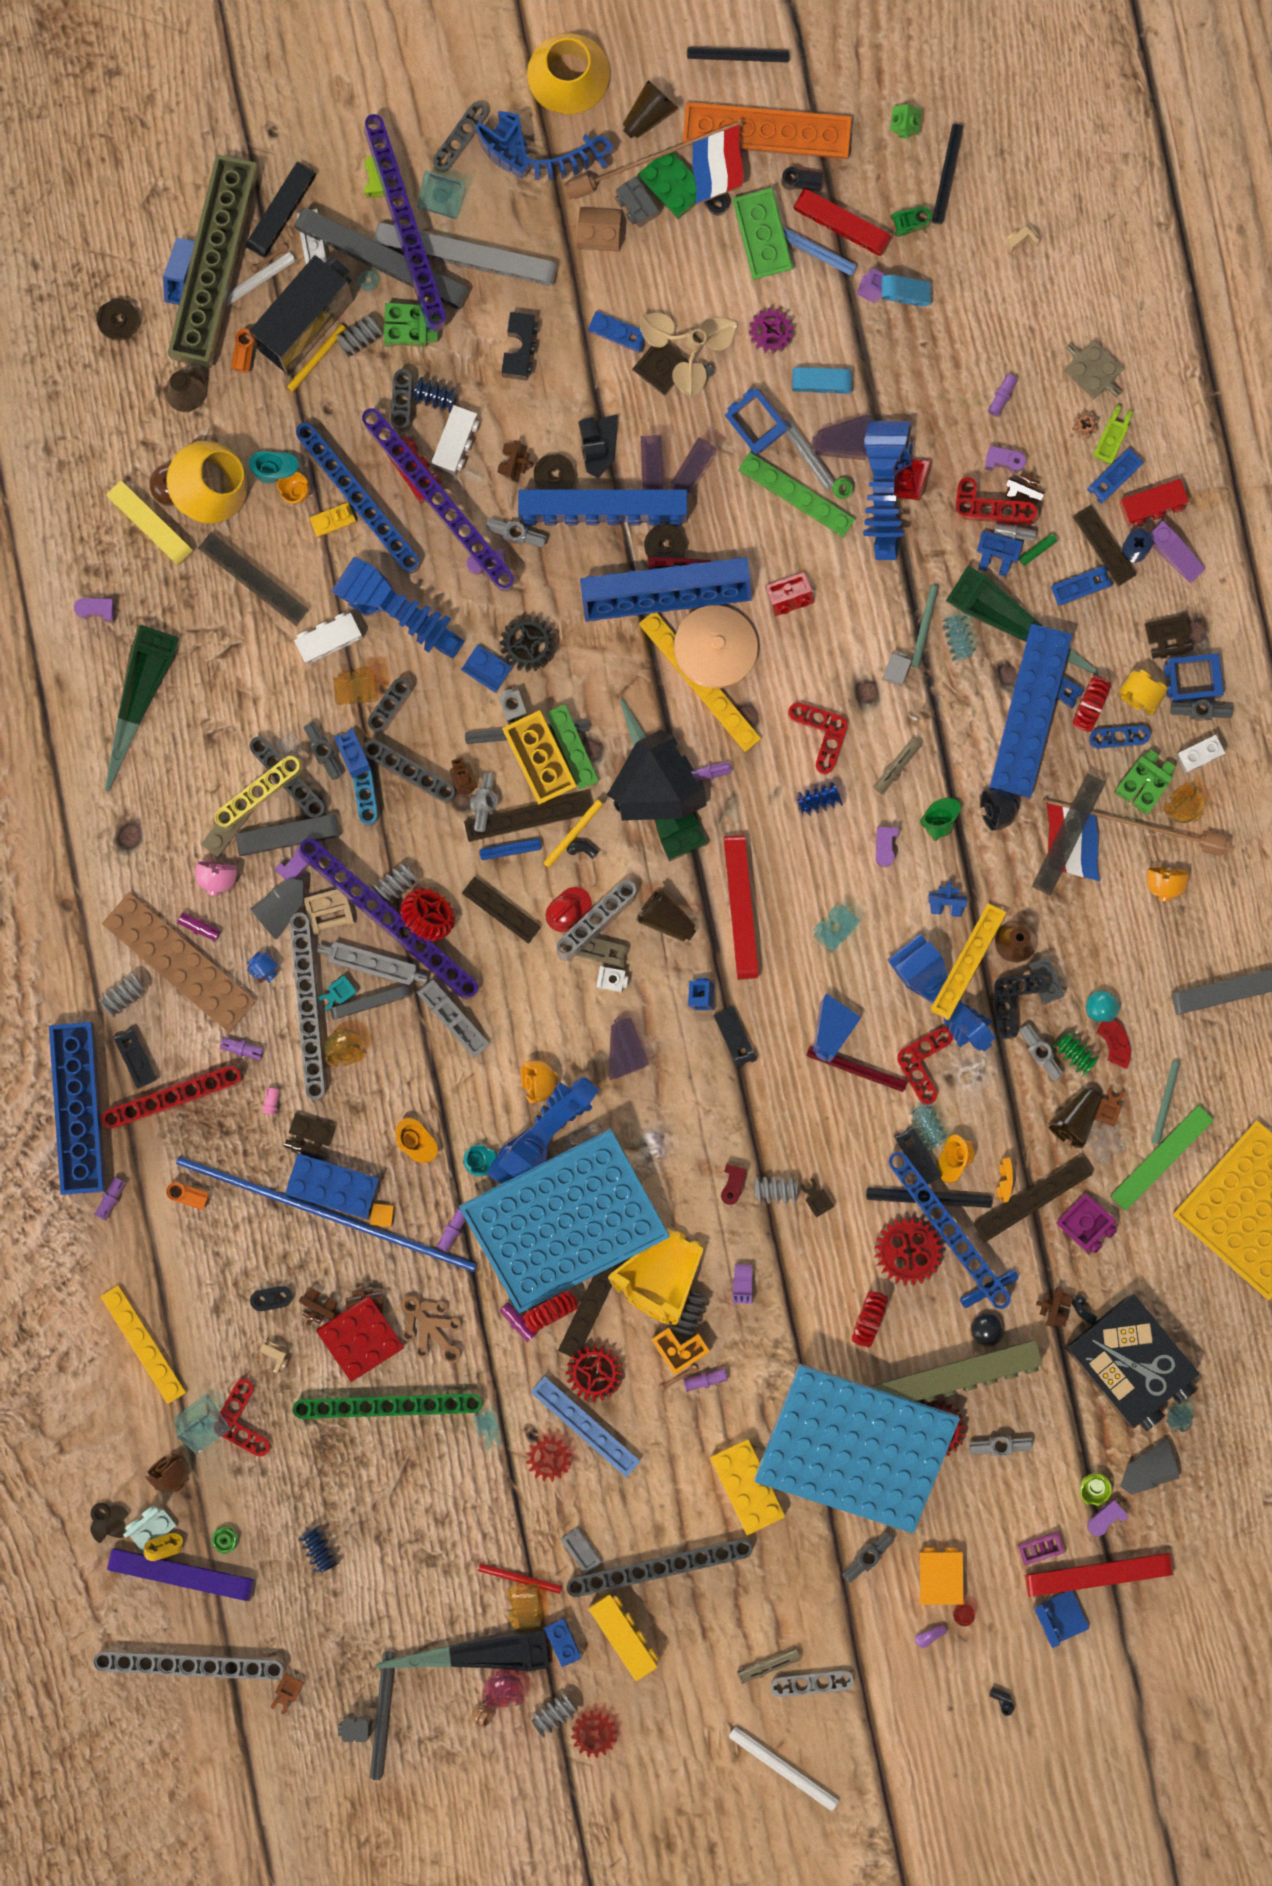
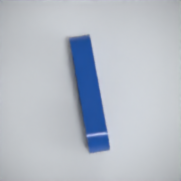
M1142 725L1096 729L1089 736V744L1094 749L1141 746L1149 741L1150 731ZM1129 730H1131V735L1137 734L1138 730L1146 734L1142 741H1139L1138 737L1131 738L1132 742H1128ZM1107 732H1110L1109 739L1111 744H1108V740L1101 741L1100 745L1097 744V741H1093L1097 734H1100V737H1107ZM1123 732L1125 741L1117 743L1113 737L1114 733Z

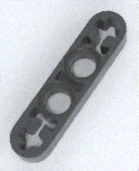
M474 102L470 105L433 158V165L437 171L443 173L449 171L476 134L477 124L471 120L475 116L474 109L479 110L482 108L483 115L478 114L475 122L477 124L484 123L488 116V110L484 103ZM463 124H470L472 126V131L468 134L462 133L460 129ZM453 140L460 143V148L456 151L449 148V143ZM446 150L450 154L446 158L447 165L443 164L440 167L438 159L443 160L445 158L446 152L443 151Z
M408 985L331 1008V1016L333 1020L410 997L411 992Z

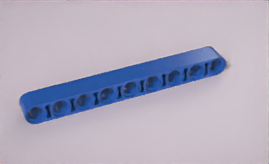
M309 423L300 424L296 429L299 442L402 570L409 574L417 572L420 562L415 552L315 428ZM304 430L312 432L308 438H302L301 433ZM323 446L325 449L322 454H315L314 448ZM336 462L338 465L335 470L330 471L326 468L327 464ZM343 478L350 479V484L346 487L339 485L340 480ZM356 494L363 495V500L359 503L352 501L353 496ZM369 510L376 511V516L372 519L365 517L366 512ZM387 526L390 530L386 535H381L378 533L380 527ZM400 542L403 546L401 550L393 551L391 549L392 544ZM413 558L416 562L414 566L406 567L404 565L405 560Z
M901 1152L892 1154L888 1159V1165L989 1302L995 1308H1006L1011 1301L1007 1290L907 1156ZM895 1156L903 1158L904 1164L901 1168L893 1166L892 1159ZM908 1173H913L916 1176V1183L914 1185H908L905 1182V1176ZM921 1190L929 1193L928 1201L921 1202L918 1199V1193ZM938 1207L941 1209L942 1216L939 1219L931 1217L930 1212L932 1208ZM947 1224L952 1225L955 1229L954 1234L950 1237L946 1236L943 1232ZM960 1241L967 1244V1251L963 1254L956 1250V1245ZM974 1258L980 1262V1268L976 1271L971 1270L969 1267V1262ZM985 1276H990L993 1279V1284L990 1288H985L982 1285V1279ZM998 1293H1003L1006 1297L1003 1305H997L995 1302V1296Z

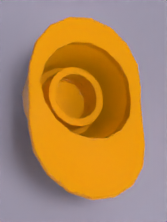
M405 1118L396 1125V1145L403 1153H406L411 1159L419 1163H429L435 1159L438 1153L437 1143L418 1120Z
M959 1135L948 1137L937 1163V1169L942 1176L940 1178L944 1182L954 1183L960 1178L964 1168L973 1163L975 1157L974 1142L965 1140Z

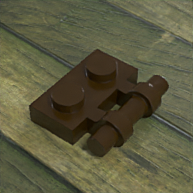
M1186 614L1144 624L1148 644L1157 643L1158 645L1157 650L1150 651L1152 659L1159 657L1164 659L1168 655L1177 653L1182 655L1186 654V651L1193 650L1192 642L1184 643L1183 637L1191 635ZM1176 640L1175 646L1165 647V641Z
M295 1113L289 1133L296 1135L295 1141L286 1139L284 1147L291 1149V1152L296 1154L300 1152L309 1155L311 1158L324 1160L327 1152L319 1150L321 1144L330 1145L336 1126ZM303 1138L314 1141L313 1147L301 1144Z

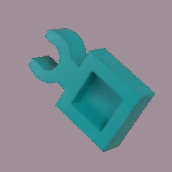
M342 976L327 987L331 993L328 995L323 994L317 1000L321 1002L323 999H328L329 1004L324 1008L328 1011L333 1007L336 1000L341 1005L357 992L348 979Z

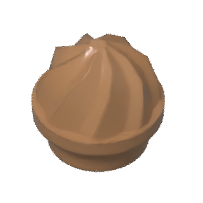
M478 1705L473 1709L471 1718L477 1726L486 1727L492 1721L494 1713L491 1712L488 1706Z

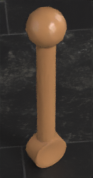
M281 244L279 249L257 265H252L251 271L257 272L261 266L278 254L286 253L288 250L287 245Z
M691 1365L689 1370L665 1384H659L658 1390L664 1392L668 1386L690 1373H696L698 1370L697 1366Z

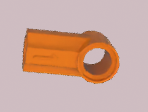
M241 329L235 335L236 342L231 369L245 373L250 371L255 344L252 337L248 344L243 345L240 343L242 336L248 335L251 337L248 329Z
M178 1182L169 1184L166 1189L167 1197L170 1200L204 1210L209 1197V1192ZM176 1185L182 1189V1194L178 1198H174L171 1195V1188Z

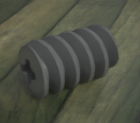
M692 1290L689 1292L690 1295H688L677 1326H670L671 1329L688 1336L696 1335L697 1332L692 1327L700 1326L696 1319H703L699 1311H706L702 1303H709V1300L704 1295Z

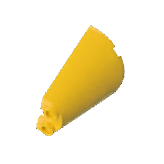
M668 1228L667 1231L670 1238L634 1255L612 1272L608 1279L616 1291L619 1293L623 1291L625 1297H627L626 1300L638 1310L662 1323L668 1324L672 1321L671 1323L676 1325L681 1319L704 1248L697 1241H686V1236L680 1231L676 1230L674 1232Z

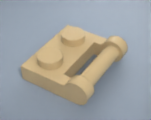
M336 889L304 898L313 935L320 934V931L348 924V926L354 924L348 898ZM342 910L345 912L343 917L317 923L316 917Z

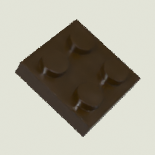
M668 344L662 348L651 345L633 367L632 371L662 395L666 396L675 385L672 377L674 368L681 362L689 363V361Z

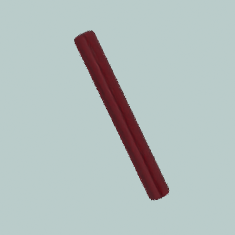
M813 1046L808 1048L806 1056L900 1092H904L907 1082L837 1055L834 1056L831 1062L823 1061L816 1056Z

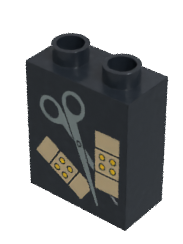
M314 255L249 330L257 350L289 376L353 302L349 289L353 281L347 276L350 271L333 256H330L324 262Z
M1135 1294L1126 1296L1064 1347L1130 1428H1135L1140 1424L1145 1431L1150 1430L1166 1416L1159 1407L1171 1397L1178 1404H1181L1198 1390V1387L1192 1380L1200 1373Z

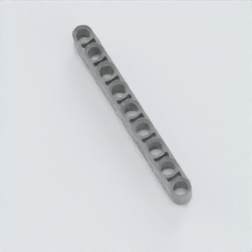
M378 223L374 241L393 251L403 253L394 225ZM419 231L428 259L547 286H552L554 283L558 265L552 261ZM413 239L406 240V243L409 245L416 244Z
M296 913L290 919L305 1092L310 1099L318 1101L324 1098L326 1085L312 931L309 918L303 913ZM300 917L305 918V926L303 928H296L295 921ZM302 938L307 939V947L305 949H298V940ZM303 959H307L310 962L307 970L299 969V963ZM305 980L311 981L312 986L309 991L301 990V983ZM307 1001H311L314 1005L310 1012H304L302 1008L303 1004ZM308 1022H313L316 1026L312 1033L305 1032L304 1027ZM310 1043L317 1045V1051L314 1054H308L306 1051V1047ZM312 1064L319 1066V1072L316 1075H310L308 1072V1068ZM319 1085L321 1087L320 1095L312 1096L310 1093L311 1087Z
M105 1650L96 1654L93 1659L94 1667L102 1672L277 1680L285 1672V1665L281 1660L267 1658ZM101 1655L108 1657V1666L100 1665L99 1657ZM126 1656L130 1659L131 1664L128 1668L120 1664L121 1657ZM147 1657L152 1661L150 1669L142 1666L143 1658ZM164 1659L172 1660L173 1668L171 1670L163 1667ZM186 1660L194 1662L195 1667L193 1671L185 1669L184 1662ZM207 1661H213L216 1664L214 1672H209L206 1669L205 1664ZM228 1662L236 1663L238 1668L236 1673H230L227 1670ZM250 1663L258 1665L259 1671L257 1674L249 1672L248 1665ZM271 1664H277L280 1667L278 1675L270 1673L269 1667Z

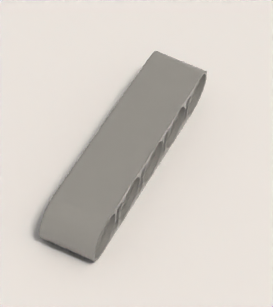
M628 880L618 884L557 942V956L564 961L574 958L635 900V884ZM629 889L632 894L624 896L621 891ZM609 903H614L617 906V908L614 910L607 909L606 905ZM599 917L602 922L594 924L591 922V919ZM584 931L587 936L585 938H578L576 933ZM568 945L572 950L570 952H563L560 948Z

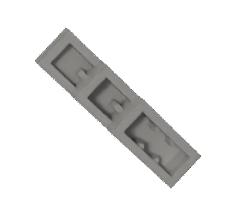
M433 979L429 980L416 992L473 1058L490 1045Z

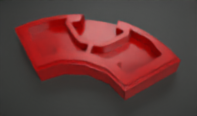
M1116 1019L1111 1022H1101L1096 1033L1103 1037L1108 1045L1109 1054L1107 1061L1127 1069L1130 1062L1131 1048L1124 1028Z

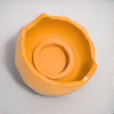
M295 472L290 477L278 479L277 489L283 500L295 505L302 503L309 496L310 483L303 474Z

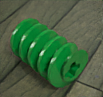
M1075 1032L1066 1033L1052 1048L1059 1046L1058 1054L1065 1052L1064 1060L1066 1061L1071 1058L1069 1066L1072 1067L1077 1064L1075 1072L1084 1071L1083 1077L1097 1064L1099 1057L1091 1058L1093 1051L1085 1052L1086 1044L1079 1046L1081 1038L1073 1040Z

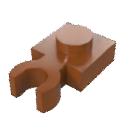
M1110 1087L1106 1094L1108 1101L1102 1099L1095 1120L1115 1127L1122 1108L1117 1103L1123 1098L1124 1092L1121 1091L1118 1097H1114L1112 1095L1113 1087Z
M285 1673L275 1691L280 1697L272 1703L271 1708L274 1709L277 1703H281L283 1705L281 1714H285L288 1710V1700L293 1703L295 1702L304 1682Z

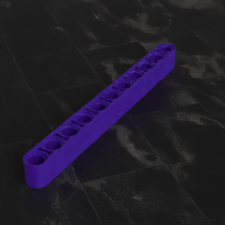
M371 114L366 118L364 125L367 143L426 326L431 331H439L444 327L445 311L383 119L379 115ZM376 124L379 128L373 130L369 128V125ZM382 143L385 147L379 149L375 147V144ZM388 162L391 164V167L384 168L381 166V163ZM394 181L397 183V186L390 187L387 183ZM399 200L404 205L398 207L393 202ZM407 220L410 224L403 226L400 224V221ZM413 239L416 244L409 245L406 243V240ZM419 258L422 260V263L414 264L412 259ZM424 277L428 279L429 282L426 284H422L418 281V279ZM432 297L435 301L427 303L424 298ZM432 316H438L441 319V321L435 323L431 321L430 318Z
M373 408L365 410L362 414V421L367 431L500 591H509L514 585L511 571L379 411ZM374 415L378 419L376 423L369 424L366 422L367 417ZM383 431L391 434L387 440H382L379 436ZM401 447L404 449V453L401 456H395L393 450ZM414 463L417 465V469L414 472H408L406 466ZM427 479L431 484L428 488H421L419 486L420 481ZM440 495L444 498V501L438 505L432 502L433 498ZM453 511L457 514V518L452 521L447 520L446 514ZM466 527L470 529V534L466 537L459 535L461 528ZM475 544H482L484 547L482 552L475 553L472 550ZM488 560H495L497 562V566L493 569H488L485 564ZM508 576L510 582L507 585H501L499 578Z
M309 838L302 841L299 847V855L304 861L458 996L466 1000L475 996L478 991V985L473 978L429 940L424 941L423 937L417 938L416 933H411V929L405 927L406 922L401 920L402 916L318 842ZM305 845L313 846L314 853L306 854L303 851V847ZM327 859L330 862V867L322 868L319 865V860ZM343 873L346 876V881L338 882L335 879V874ZM359 887L362 890V894L354 896L351 893V888ZM370 900L375 901L378 908L370 910L367 907V902ZM386 914L391 915L394 922L386 924L383 921V916ZM401 928L409 931L410 935L408 938L400 937L398 932ZM422 942L425 945V951H416L415 943ZM432 956H438L441 959L440 966L432 965L430 961ZM454 970L457 973V979H448L446 972ZM470 984L473 987V993H464L462 986Z

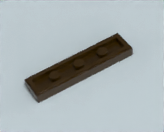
M1091 505L1073 516V519L1118 587L1136 576L1135 571Z
M473 877L462 892L465 897L528 944L541 929V926L476 877Z

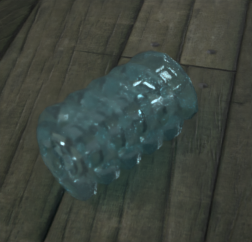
M957 615L941 621L947 622L943 625V630H950L945 634V637L952 638L947 642V645L954 646L949 650L950 654H956L952 658L953 662L973 656L971 653L977 650L976 648L969 647L974 640L967 639L972 632L965 631L970 626L962 622L967 618L965 615Z
M925 1104L908 1113V1115L914 1114L911 1122H919L915 1129H923L919 1137H927L923 1144H931L927 1151L946 1142L945 1140L949 1137V1134H941L945 1126H937L941 1119H933L937 1112L929 1111L933 1104Z

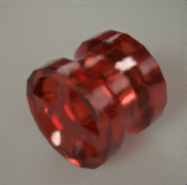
M960 1604L953 1610V1618L960 1626H969L975 1619V1613L969 1605Z

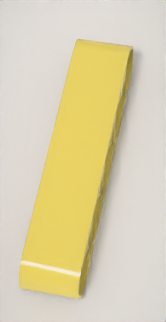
M121 480L106 494L178 566L193 551Z
M293 756L285 757L222 806L215 814L216 823L222 827L234 826L298 776L303 770L302 761ZM294 760L297 767L293 772H290L287 765L290 761ZM278 773L280 782L274 785L271 782V777L273 774ZM258 786H261L264 793L261 797L257 798L254 791ZM245 799L247 807L241 811L238 808V803L240 800ZM228 812L230 814V821L224 824L221 817L223 813Z

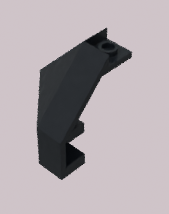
M659 730L636 742L607 793V796L614 800L615 809L621 813L622 821L681 819L707 806L705 787L701 781L697 782L691 773L694 769L685 755L681 756L677 750L678 742L675 737L663 730Z

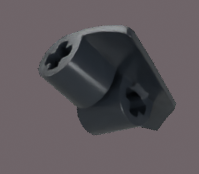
M618 415L598 420L594 417L586 418L578 422L583 442L581 448L586 472L598 479L614 460Z

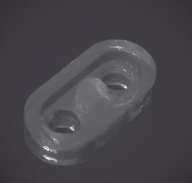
M597 1123L585 1126L569 1134L564 1139V1146L566 1150H569L603 1133L604 1129Z

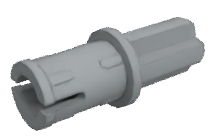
M996 522L994 534L1012 539L1018 538L1035 541L1037 532L1036 530L1017 527V524L1007 525Z

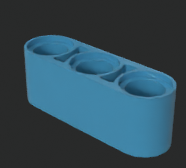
M897 275L881 277L882 299L914 306L931 305L930 282Z
M804 367L792 369V391L836 394L852 393V370Z
M369 770L367 778L361 780L356 776L353 777L359 819L364 825L373 826L377 823L379 815L373 774ZM369 790L371 797L368 800H362L360 798L362 791ZM366 811H373L374 817L372 820L366 821L363 819V814Z

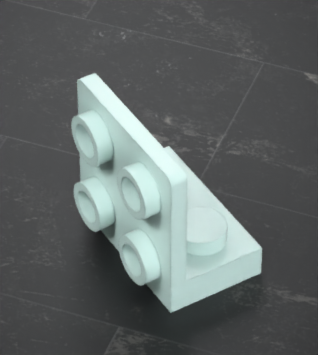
M151 1506L142 1513L144 1517L142 1520H134L125 1527L127 1530L123 1534L125 1538L131 1537L143 1553L144 1545L148 1540L166 1535L177 1526L162 1506Z

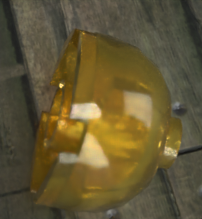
M1191 782L1192 785L1190 786L1186 783L1179 787L1169 797L1172 800L1169 805L1164 804L1163 811L1175 822H1195L1203 815L1202 811L1205 808L1206 802L1205 795L1194 782Z
M346 1028L336 1029L324 1043L325 1062L331 1066H338V1063L345 1062L344 1065L348 1066L361 1061L365 1057L364 1053L367 1054L363 1038L357 1032L347 1030Z

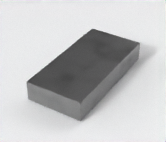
M578 1527L560 1539L584 1574H587L602 1563V1560Z

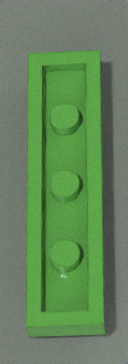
M566 704L546 712L579 790L599 782Z

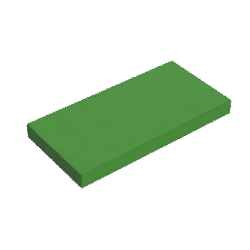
M773 188L732 198L753 280L793 270Z

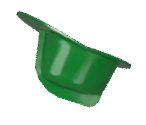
M943 798L933 802L928 808L920 823L926 828L927 833L932 836L934 841L949 835L953 831L954 821L961 811V804L956 799Z

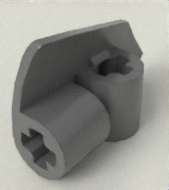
M288 878L283 883L274 887L268 892L266 897L251 907L254 915L274 939H278L290 922L291 917L296 914L303 904V880Z
M1163 1440L1128 1464L1120 1487L1132 1495L1179 1479L1178 1469L1168 1440Z

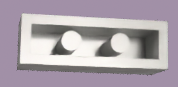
M453 405L431 462L433 468L455 476L457 471L462 470L465 459H462L465 451L469 452L472 445L470 437L472 432L476 433L480 421L477 420V413Z
M344 612L337 615L335 621L331 623L323 622L317 625L316 630L310 633L308 631L297 635L298 639L294 641L307 666L363 639L352 614Z

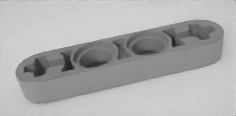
M846 1670L781 1676L772 1680L770 1688L777 1697L845 1691L852 1687L854 1679L852 1674ZM843 1674H845L846 1678H850L846 1686H842V1683L839 1682L835 1683L836 1688H832L830 1675H835L834 1679H841ZM821 1676L829 1680L828 1686L824 1689L819 1688L816 1684L817 1679ZM793 1679L792 1688L794 1692H789L790 1688H784L782 1693H779L778 1689H774L778 1681H782L783 1685L789 1684L788 1680ZM798 1679H805L808 1685L805 1690L799 1691L796 1689L795 1683Z

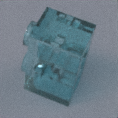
M843 904L839 908L835 906L827 914L830 918L825 923L821 921L813 929L816 932L813 937L831 954L861 922ZM832 923L835 925L839 923L840 932L830 931L832 928L830 924Z

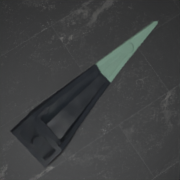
M544 1627L525 1630L519 1628L375 1664V1668L468 1667L518 1671L549 1668L545 1630Z

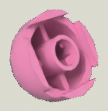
M198 861L195 867V878L198 885L202 889L207 890V894L219 896L220 892H226L233 887L237 878L238 868L227 863H223V865L214 864L215 861Z

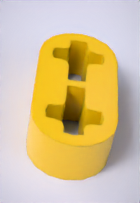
M169 1533L150 1539L144 1545V1557L150 1561H157L176 1555L182 1550L183 1538L177 1533Z

